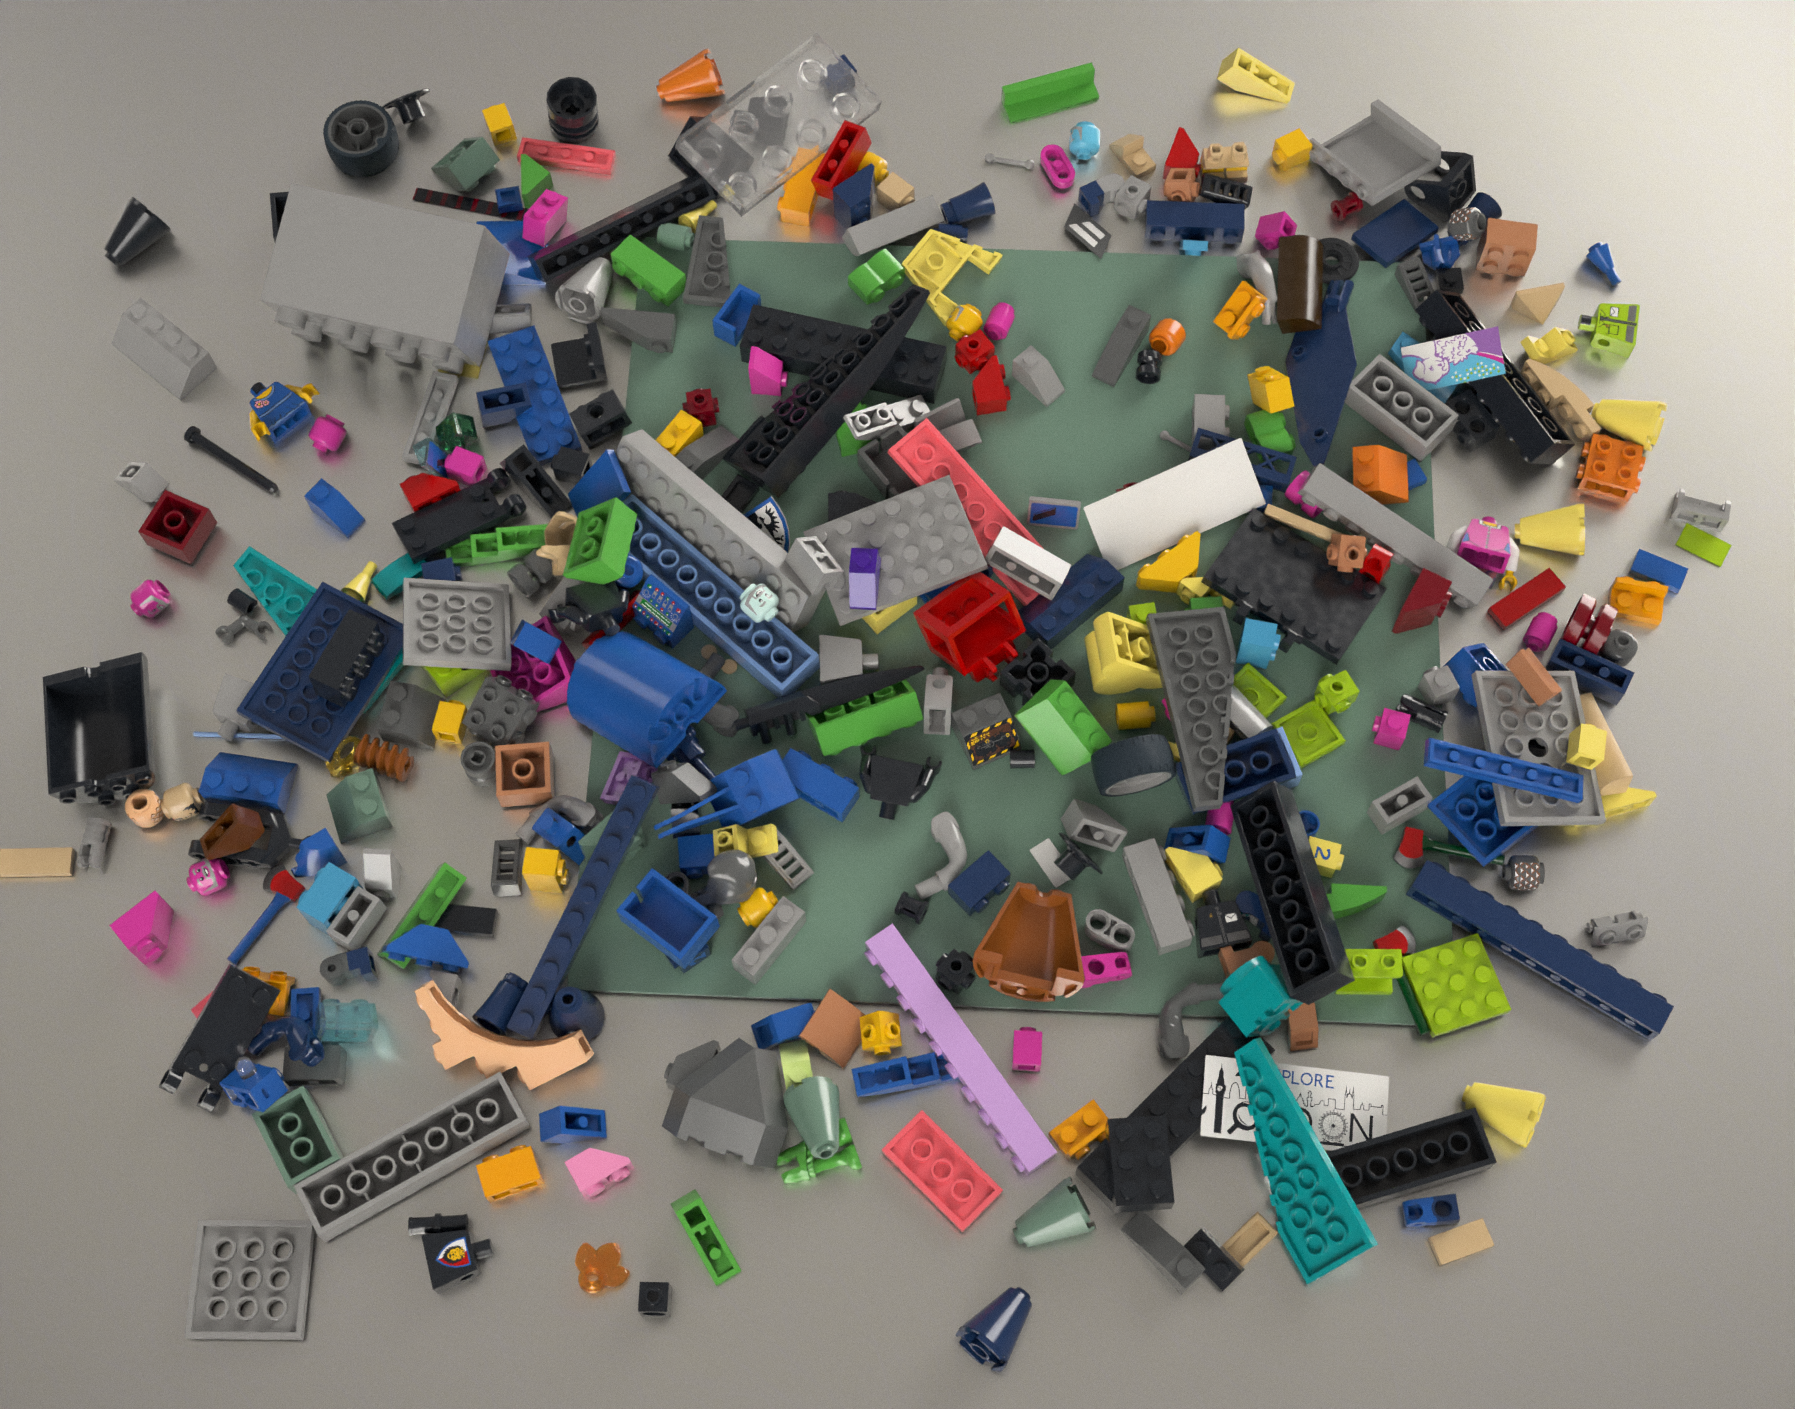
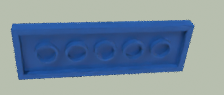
M535 326L487 341L504 387L526 382L532 407L517 416L516 419L528 450L542 466L551 463L555 454L558 455L561 446L582 452L581 444Z

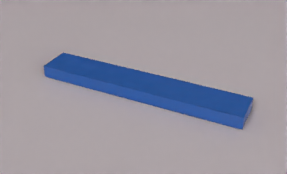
M1428 738L1425 741L1424 766L1575 803L1583 800L1584 775L1433 738Z

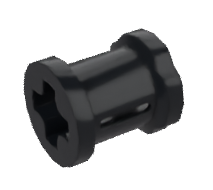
M904 891L895 907V914L908 916L914 919L916 924L920 925L925 918L930 903L914 899L909 896L908 892Z

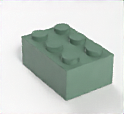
M304 1086L279 1098L264 1112L256 1111L252 1113L287 1187L295 1194H297L294 1188L295 1184L344 1158L312 1094Z

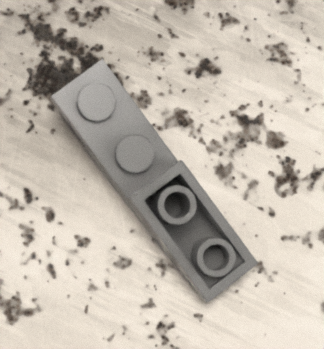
M918 395L890 405L884 402L847 414L843 418L856 440L880 439V435L897 424L906 431L909 427L914 426L916 418L930 412L922 395Z

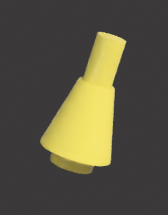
M711 200L703 207L679 216L678 225L691 227L692 232L695 234L699 215L707 216L717 208V204Z
M368 561L363 571L343 587L341 591L364 603L371 581L370 578L375 572L377 565L372 561Z

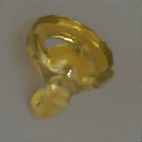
M355 736L347 737L337 746L332 761L330 763L325 761L326 768L332 777L341 778L352 773L351 767L357 765L354 764L353 758L356 747L361 741L360 738ZM353 742L354 745L351 753L347 757L340 759L342 748L347 743Z

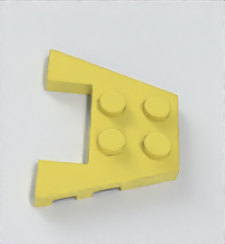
M930 229L901 265L905 268V274L914 285L929 290L930 295L926 302L943 325L946 326V320L958 306L942 294V291L967 261H970L989 275L1000 262L1003 255L995 251L994 253L982 249L983 247L975 244L973 246L965 244L956 237Z

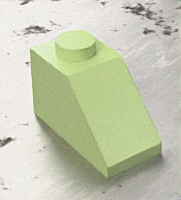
M799 1040L779 1044L786 1090L792 1084L794 1088L801 1085L802 1079L813 1077L807 1042Z

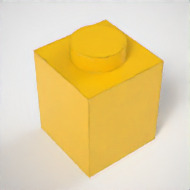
M505 103L493 105L482 110L485 124L494 146L517 139Z
M1298 128L1275 140L1272 157L1277 164H1280L1284 171H1287L1309 160V152L1312 150L1313 145L1302 130Z
M456 700L439 702L432 726V732L437 740L463 743L467 726L462 723L468 712L466 705Z

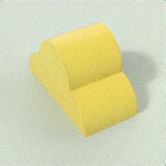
M1111 612L1098 616L1093 621L1094 631L1084 638L1094 692L1112 695L1130 692L1137 688H1162L1147 625Z

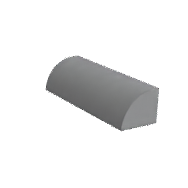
M933 195L850 227L842 238L849 251L855 256H860L943 223L945 220Z
M1233 684L1229 727L1242 740L1271 730L1273 728L1272 724Z

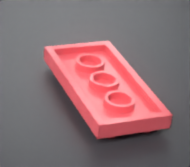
M923 1110L882 1149V1153L962 1233L1003 1192V1189Z

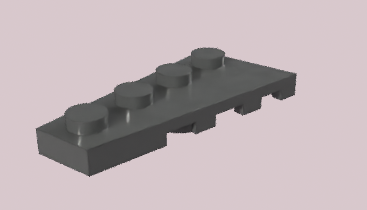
M699 215L683 302L684 304L722 308L731 295L724 221L721 217Z

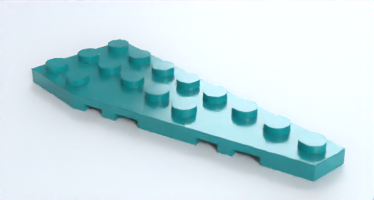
M249 546L233 566L286 636L317 589ZM403 651L365 708L364 714L404 666Z
M1260 1037L1252 1040L1234 1052L1242 1087L1246 1086L1250 1105H1247L1249 1115L1253 1116L1256 1127L1254 1136L1264 1176H1268L1272 1192L1269 1197L1271 1205L1275 1206L1278 1233L1307 1284H1310L1378 1245Z

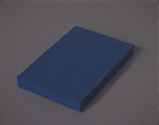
M1403 199L1354 232L1351 240L1384 268H1387L1418 247L1420 243L1425 242L1438 233L1439 227L1407 200Z

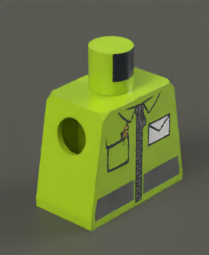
M1601 303L1598 305L1594 316L1580 315L1578 329L1591 331L1590 345L1592 347L1629 358L1636 345L1640 305Z

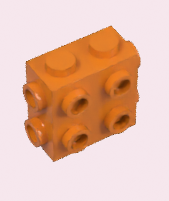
M1593 433L1590 441L1584 442L1580 456L1584 457L1583 464H1579L1576 472V478L1579 479L1577 489L1628 502L1632 493L1637 494L1640 487L1641 479L1637 477L1638 472L1643 470L1646 457L1642 456L1644 446L1637 445L1632 441H1621L1613 439L1608 435Z

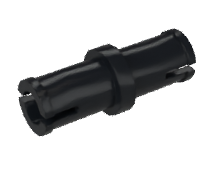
M435 1213L433 1217H409L408 1220L409 1236L468 1230V1214L442 1216L441 1213Z

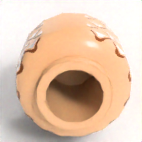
M136 790L125 801L126 814L137 826L143 828L155 826L164 816L160 802L161 799L151 790Z

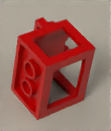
M981 572L956 581L913 612L930 651L963 676L969 673L971 679L976 683L985 677L992 682L997 680V677L994 675L997 672L996 665L1003 660L1009 664L1018 657V651L1013 640L1026 631L1010 591ZM1004 601L1009 613L998 605Z

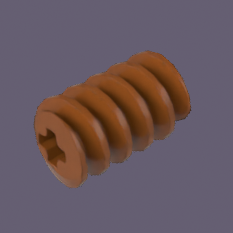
M365 734L356 747L353 758L354 764H358L361 768H372L381 775L387 774L389 778L396 777L398 781L404 782L410 775L415 760L414 756L409 757V748H404L399 753L400 747L398 744H395L389 750V741H384L382 746H380V738L375 737L372 743H370V734Z

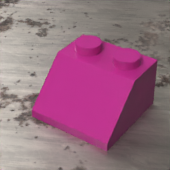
M153 891L109 926L127 949L146 965L148 962L157 960L168 947L174 910L156 891Z

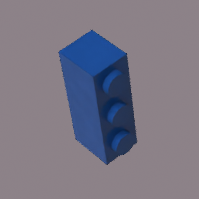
M790 748L783 758V763L800 798L843 823L860 797L857 783L849 777L845 776L842 778L836 775L835 771L824 763L819 765L812 761V757L802 750L797 752Z

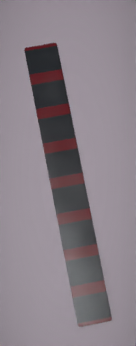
M416 188L413 200L520 221H523L524 214L529 210L523 208V210L499 214L496 202Z

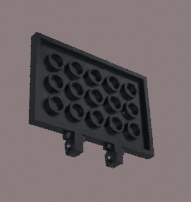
M1254 508L1201 581L1233 601L1234 605L1239 607L1232 619L1234 622L1242 625L1244 619L1251 613L1265 622L1278 624L1277 629L1286 634L1281 640L1278 649L1287 653L1293 643L1296 642L1299 645H1305L1336 665L1387 590V588L1361 574L1354 568L1353 572L1337 571V566L1328 564L1329 560L1327 559L1326 551Z

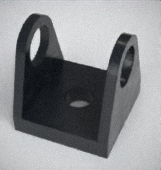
M1441 151V159L1448 164L1449 170L1443 169L1440 166L1433 170L1444 178L1440 182L1427 180L1411 182L1404 187L1407 197L1439 219L1448 222L1451 214L1456 209H1461L1476 192L1473 155L1467 153ZM1411 186L1419 188L1425 198L1416 196Z

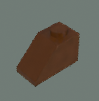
M231 804L199 840L205 858L212 860L248 850L265 830L258 812Z

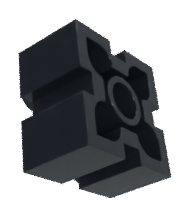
M1037 638L1023 651L1021 662L1015 658L1000 672L999 684L1014 698L1020 694L1023 697L1022 706H1024L1050 680H1065L1072 688L1075 683L1076 672L1062 659L1057 663L1052 660L1053 651Z

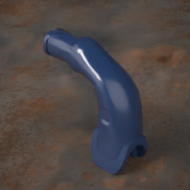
M287 1016L263 1024L262 1030L252 1039L247 1048L253 1055L260 1056L273 1042H278L286 1035L290 1046L288 1055L292 1061L301 1060L307 1066L314 1067L325 1057L324 1047L319 1038L314 1036L311 1028L303 1019L295 1016Z

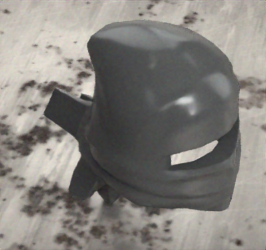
M728 850L718 854L707 866L709 874L707 885L689 894V896L702 906L706 905L707 910L717 916V919H720L724 915L721 905L747 901L755 891L757 872L753 858L741 850Z

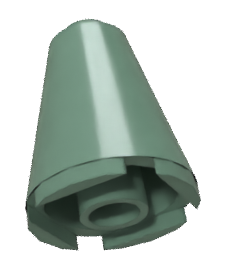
M807 1077L801 1080V1085L794 1088L792 1084L788 1087L783 1096L784 1105L811 1154L816 1158L828 1159L839 1149V1088L828 1077Z
M1071 1177L1061 1181L1015 1220L1017 1227L1013 1228V1232L1020 1245L1025 1243L1027 1247L1097 1229L1094 1221L1090 1222L1091 1220L1088 1215L1091 1213L1077 1186L1073 1185L1070 1187L1072 1184Z

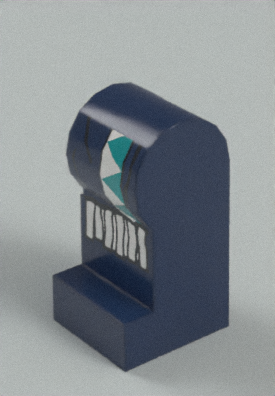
M1252 891L1240 892L1235 902L1243 919L1248 920L1259 928L1261 932L1258 937L1263 941L1269 942L1271 935L1258 895Z

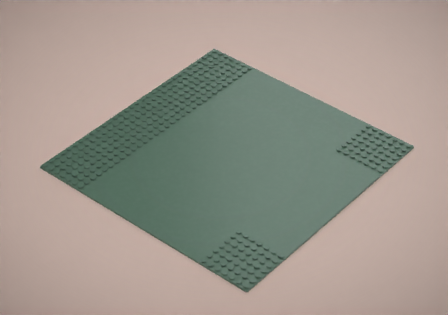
M647 237L642 240L644 245L685 273L687 279L693 246L689 247L687 251L663 247L662 244L657 242V238ZM726 240L730 291L732 294L736 287L741 284L760 294L761 306L869 329L872 326L870 321L877 315L886 314L889 311L888 306L911 287L913 283L905 274L904 281L898 288L886 291L884 297L879 302L866 305L848 286V276L883 249H886L902 264L916 246L885 245L863 255L855 256L849 251L846 244ZM982 248L985 251L991 253L995 251L1003 255L992 272L988 275L973 263L967 261L942 291V294L957 305L971 304L981 312L983 325L980 329L995 346L994 355H997L999 364L1004 365L1006 379H1003L1004 386H1009L1011 400L1007 401L1006 411L976 415L972 397V381L980 371L977 370L969 374L965 368L958 366L954 358L958 341L949 336L948 328L943 325L928 303L925 302L905 337L947 346L946 365L935 403L926 402L929 410L932 411L959 398L966 421L973 419L982 443L959 453L960 456L1043 549L1071 564V567L1086 554L1103 559L1084 507L1115 494L1116 489L1123 488V485L1127 483H1140L1188 461L1190 452L1169 440H1162L1160 432L1168 431L1170 436L1192 447V404L1195 394L1225 395V405L1230 406L1229 420H1225V427H1229L1230 430L1229 437L1235 439L1242 438V441L1252 443L1244 426L1246 415L1264 409L1255 405L1252 401L1248 374L1254 373L1255 369L1259 367L1270 366V368L1288 376L1285 361L1295 333L1282 334L1278 322L1273 324L1270 321V325H1263L1261 322L1262 316L1260 315L1249 324L1251 327L1249 332L1243 338L1235 340L1230 339L1227 336L1228 333L1213 322L1242 281H1246L1255 288L1251 278H1244L1238 272L1236 257L1104 252L1102 259H1100L1093 252ZM1264 258L1272 269L1276 294L1278 295V258ZM1326 260L1330 265L1339 263L1338 260ZM1359 261L1358 270L1350 279L1354 283V288L1347 306V314L1357 361L1353 379L1379 354L1403 371L1388 355V352L1402 332L1420 343L1426 342L1425 327L1419 321L1420 316L1414 311L1394 275L1397 265L1403 262H1394L1389 267L1384 268L1377 261ZM1418 279L1412 280V281H1410V282H1411V283L1417 282ZM1323 283L1322 288V302L1328 287V284ZM637 288L635 310L675 314L677 331L673 353H656L632 341L625 407L632 424L623 429V436L643 429L656 440L680 410H683L682 403L687 402L685 392H691L698 388H711L712 398L717 397L719 412L715 413L716 425L703 427L704 435L722 426L740 439L761 415L766 418L774 411L772 406L780 400L783 403L793 394L791 389L798 383L801 384L810 380L809 376L788 372L787 387L782 388L781 396L752 394L748 370L749 363L741 361V340L734 347L714 335L712 320L721 309L720 307L684 304V292L668 307L662 302L658 303L653 300L650 294L643 288ZM1420 288V289H1417V290H1414V291H1415V293H1416V292L1422 291L1423 288ZM1424 297L1418 299V301H1424ZM1000 302L1007 303L1014 309V321L1005 339L992 340L984 332L983 327L992 307ZM1131 305L1151 315L1149 331L1116 385L1112 387L1092 377V373L1117 323L1127 307ZM1165 318L1178 321L1185 330L1186 339L1174 354L1170 356L1162 355V365L1159 367L1161 371L1160 381L1155 384H1144L1137 381L1135 376L1136 369L1139 367L1137 363L1138 353L1143 350H1153L1149 342V334L1159 321ZM1030 345L1049 361L1065 389V392L1048 407L1012 376L1013 360ZM869 390L861 400V404H866L867 408L884 402L890 405L909 398ZM1344 403L1324 466L1353 485L1352 447L1381 445L1407 454V462L1416 458ZM1293 407L1278 411L1284 415L1286 421L1284 428L1288 434L1293 435L1296 444L1292 456H1296L1297 459L1289 485L1301 472L1307 470L1311 473L1314 468L1300 444ZM914 426L909 427L905 432L908 434L914 429ZM834 434L806 466L804 472L799 474L791 483L785 493L778 498L759 487V492L742 514L744 515L772 496L786 518L790 532L791 548L796 538L805 537L804 531L828 522V493L842 490L848 493L854 492L875 502H881L886 499L858 466L857 454L841 456L837 437ZM877 439V441L879 442V454H880V453H881V451H880V439ZM1256 452L1248 455L1251 464H1261ZM1430 452L1421 462L1416 459L1427 477V482L1408 491V503L1383 504V506L1435 540ZM722 460L703 481L722 496L737 474L746 479L748 478ZM1281 460L1272 463L1276 471L1286 474L1289 462ZM1273 489V506L1340 533L1353 535L1345 529L1346 525L1340 521H1332L1323 514L1324 511L1317 517L1311 518L1301 510V504L1295 505L1285 497L1284 492ZM1034 496L1080 501L1078 529L1028 525L1029 498ZM1250 511L1200 533L1199 562L1196 577H1204ZM1276 521L1327 552L1328 545L1331 542ZM1365 543L1368 555L1372 547ZM1175 544V545H1173V546H1171V547H1169V548H1166V549L1171 550V549H1173L1174 547H1176L1177 544ZM1164 550L1119 569L1118 571L1125 577L1122 592L1052 649V660L1057 663L1062 659L1076 672L1072 690L1112 740L1110 744L1128 738L1152 734L1164 735L1169 742L1173 744L1176 742L1171 721L1166 716V708L1162 703V700L1165 698L1163 688H1137L1130 692L1112 695L1094 692L1084 642L1086 635L1094 631L1093 621L1106 612L1126 618L1128 606L1151 602L1155 603L1157 613L1184 611V608H1188V604L1184 603L1176 593L1141 590L1136 586L1138 571L1144 565H1151L1157 561L1158 556ZM1391 561V567L1380 583L1387 590L1337 665L1305 645H1299L1294 642L1287 653L1280 649L1276 650L1274 661L1269 660L1267 669L1254 668L1287 696L1286 701L1267 718L1270 723L1315 699L1314 693L1318 681L1328 674L1334 676L1346 670L1360 692L1356 701L1342 713L1335 711L1328 715L1346 740L1345 744L1302 768L1301 772L1303 775L1299 785L1290 789L1293 792L1299 812L1308 810L1317 815L1320 826L1315 837L1342 844L1340 854L1344 855L1341 870H1335L1332 878L1320 875L1326 894L1331 883L1387 886V893L1382 901L1353 915L1335 919L1344 949H1375L1373 945L1374 940L1390 934L1402 925L1414 936L1416 942L1415 953L1452 942V922L1406 895L1421 867L1407 869L1396 863L1393 857L1400 845L1405 827L1424 830L1423 834L1428 838L1448 843V828L1427 808V810L1381 835L1368 816L1367 811L1372 801L1417 776L1432 796V801L1446 791L1445 771L1424 766L1425 741L1428 738L1444 741L1443 725L1439 733H1436L1420 724L1409 721L1406 737L1400 750L1373 744L1376 732L1372 731L1375 716H1381L1384 708L1395 710L1398 704H1401L1400 699L1403 694L1425 701L1418 689V685L1426 670L1435 666L1440 668L1438 617L1435 616L1431 625L1398 634L1392 632L1399 613L1418 578L1410 573L1411 569L1403 563L1399 565ZM993 572L990 579L1010 591ZM1366 572L1367 575H1369L1372 578H1375L1373 575ZM641 580L639 584L626 590L631 595L634 591L641 590L645 582ZM825 591L809 624L794 632L795 635L819 654V662V635L859 639L862 641L863 654H878L879 669L863 670V675L896 668L923 666L924 670L906 679L916 692L923 718L926 676L932 675L933 669L938 667L947 669L948 675L953 677L951 713L1000 693L1012 716L1022 750L1034 749L1035 768L1010 769V755L973 770L952 727L950 735L924 734L923 719L912 727L899 728L892 731L888 736L875 737L863 744L867 753L872 752L873 745H875L878 756L925 765L927 758L931 757V766H938L939 761H942L940 772L935 776L927 793L918 802L910 803L908 807L898 805L895 820L879 817L882 801L870 799V794L864 790L859 777L862 758L861 746L845 748L837 755L823 756L817 746L807 719L802 722L800 719L795 720L797 728L795 735H787L784 724L781 725L780 729L776 730L775 727L769 729L772 742L768 744L762 743L759 733L758 736L753 737L749 728L739 730L734 737H725L716 732L713 726L703 719L698 724L693 722L690 725L696 730L695 736L699 740V745L706 752L702 760L716 776L774 749L778 750L783 760L790 748L797 752L799 750L806 752L812 757V761L819 765L824 763L830 766L836 775L842 778L845 776L849 777L857 783L860 797L843 823L800 798L742 826L743 828L750 829L767 824L775 825L777 830L813 870L814 874L793 891L762 856L753 858L757 872L756 888H763L767 893L773 891L778 901L783 896L805 911L806 923L759 982L754 985L734 970L732 959L757 928H754L752 925L748 927L744 923L737 910L740 907L739 903L721 905L724 915L718 919L720 927L706 943L711 955L686 973H683L679 967L674 969L667 960L666 955L623 923L616 911L632 891L637 894L640 903L643 901L636 886L652 868L665 878L671 872H681L679 867L678 838L673 839V834L659 839L657 836L671 829L672 823L658 830H655L653 827L671 818V804H660L656 795L641 825L647 844L645 851L639 858L631 859L627 864L622 863L569 971L568 987L588 992L822 1001L827 991L831 989L848 1002L899 1004L896 999L899 994L895 988L891 987L889 989L880 976L883 973L877 964L872 966L864 954L867 951L865 942L893 923L953 1007L1160 1015L1166 1001L1190 983L1195 982L1197 985L1223 984L1226 977L1218 955L1198 958L1196 935L1192 936L1190 946L1158 955L1122 858L1123 848L1155 838L1157 845H1162L1164 849L1169 828L1205 825L1208 810L1195 814L1191 812L1182 795L1176 777L1149 790L1124 796L1107 797L1099 792L1093 775L1091 761L1065 775H1061L1014 716L1023 707V697L1018 694L1014 698L999 684L1000 672L1008 665L1007 662L1003 660L996 665L997 672L994 674L997 677L996 681L992 682L985 677L976 683L971 679L969 673L963 676L930 651L913 612L925 604L919 596H917V605L879 634H876L863 618L840 626L827 591ZM1010 591L1017 610H1019L1023 605ZM1004 601L998 605L1009 613ZM1224 605L1237 656L1239 639L1245 619L1242 625L1234 622L1232 619L1239 607L1233 605L1229 609ZM1251 613L1247 616L1248 619L1264 621ZM634 618L620 631L634 634L696 670H701L708 660L703 658L701 650L705 645L715 646L717 654L725 660H734L695 625L673 649L666 643L664 645L660 644L654 638L653 632L648 628H641ZM1277 629L1276 634L1281 635V642V640L1285 637L1286 634L1282 633L1279 629ZM1025 632L1013 640L1018 651L1016 659L1019 662L1022 661L1023 651L1034 642ZM738 663L737 670L734 673L726 674L721 668L713 679L722 684L727 690L718 703L724 706L731 705L739 712V719L745 717L744 709L777 698ZM1234 663L1233 674L1235 675L1245 665ZM820 668L795 692L820 686ZM1148 701L1149 706H1154L1155 722H1151L1150 728L1117 729L1116 703ZM593 731L586 803H591L605 818L615 809L616 805L604 803L600 799L619 752L628 751ZM1234 733L1233 739L1230 741L1228 745L1241 741L1242 739L1236 733ZM1246 796L1235 799L1233 801L1234 803H1236L1241 799L1245 798ZM1073 799L1098 806L1127 829L1128 833L1115 852L1072 840L1080 847L1084 855L1087 854L1101 868L1103 874L1101 875L1091 867H1086L1074 881L1070 879L1055 888L1030 852V849L1049 838L1060 855L1067 848V844L1058 833H1064L1068 837L1061 817ZM711 802L701 806L702 817L715 813ZM946 811L956 819L965 842L967 860L959 875L988 850L1011 873L1009 888L1000 896L995 894L988 900L990 904L979 914L975 912L969 916L950 897L948 890L945 892L941 890L923 900L919 898L914 885L935 876V872L949 864L946 852L939 842L936 843L931 834L932 818ZM717 820L702 825L701 835L713 834V830L723 828L720 821ZM1233 820L1231 834L1227 835L1231 840L1225 863H1218L1223 873L1221 885L1216 889L1219 892L1221 903L1235 901L1237 895L1242 891H1252L1257 894L1235 820ZM1423 850L1424 863L1427 860L1437 862L1443 865L1446 871L1450 873L1449 854ZM783 851L775 860L779 861L787 852ZM585 859L579 865L578 882L588 864ZM791 859L782 868L784 870L787 869L795 861ZM1164 861V864H1165V866H1166V869H1167V870H1170L1169 867L1167 866L1166 862ZM799 867L789 876L792 879L803 869ZM705 874L698 879L687 878L691 886V893L707 885L709 874ZM1175 878L1176 885L1173 886L1176 895H1181L1185 905L1184 917L1186 920L1191 921L1195 932L1194 914L1196 908L1205 906L1203 897L1192 903ZM1017 882L1032 883L1038 887L1039 891L1048 893L1052 889H1058L1072 894L1081 956L1114 953L1094 942L1085 934L1086 917L1094 909H1101L1129 924L1135 931L1132 948L1127 953L1132 971L1130 978L1094 984L1088 988H1081L1077 993L1068 998L1064 997V995L1056 996L1055 1001L1050 1002L1026 1001L1000 993L989 986L988 979L985 977L980 978L976 971V979L967 990L964 988L957 995L952 990L944 989L938 983V979H936V969L938 968L936 963L944 953L949 955L953 949H956L958 952L964 951L973 958L976 949ZM674 883L678 888L683 889L684 883ZM904 891L908 892L909 896L914 899L930 903L925 918L920 925L916 924L915 920L908 916L895 914V907ZM1098 920L1092 921L1090 923L1091 926L1097 930L1105 927L1104 924ZM1244 920L1252 937L1249 947L1251 948L1254 943L1263 941L1258 937L1261 930L1248 920ZM1118 934L1114 937L1119 943L1129 941L1123 934ZM1271 938L1268 943H1270V944L1272 945V947L1274 948V945H1273V942H1272V938ZM1274 948L1275 955L1271 964H1279L1278 957ZM955 965L952 967L954 971L960 970ZM1392 978L1393 992L1391 995L1335 994L1334 991L1314 1002L1318 1022L1416 1026L1396 978ZM1221 999L1201 1001L1198 1005L1186 1006L1182 1008L1181 1016L1227 1018L1229 1015L1218 1003Z

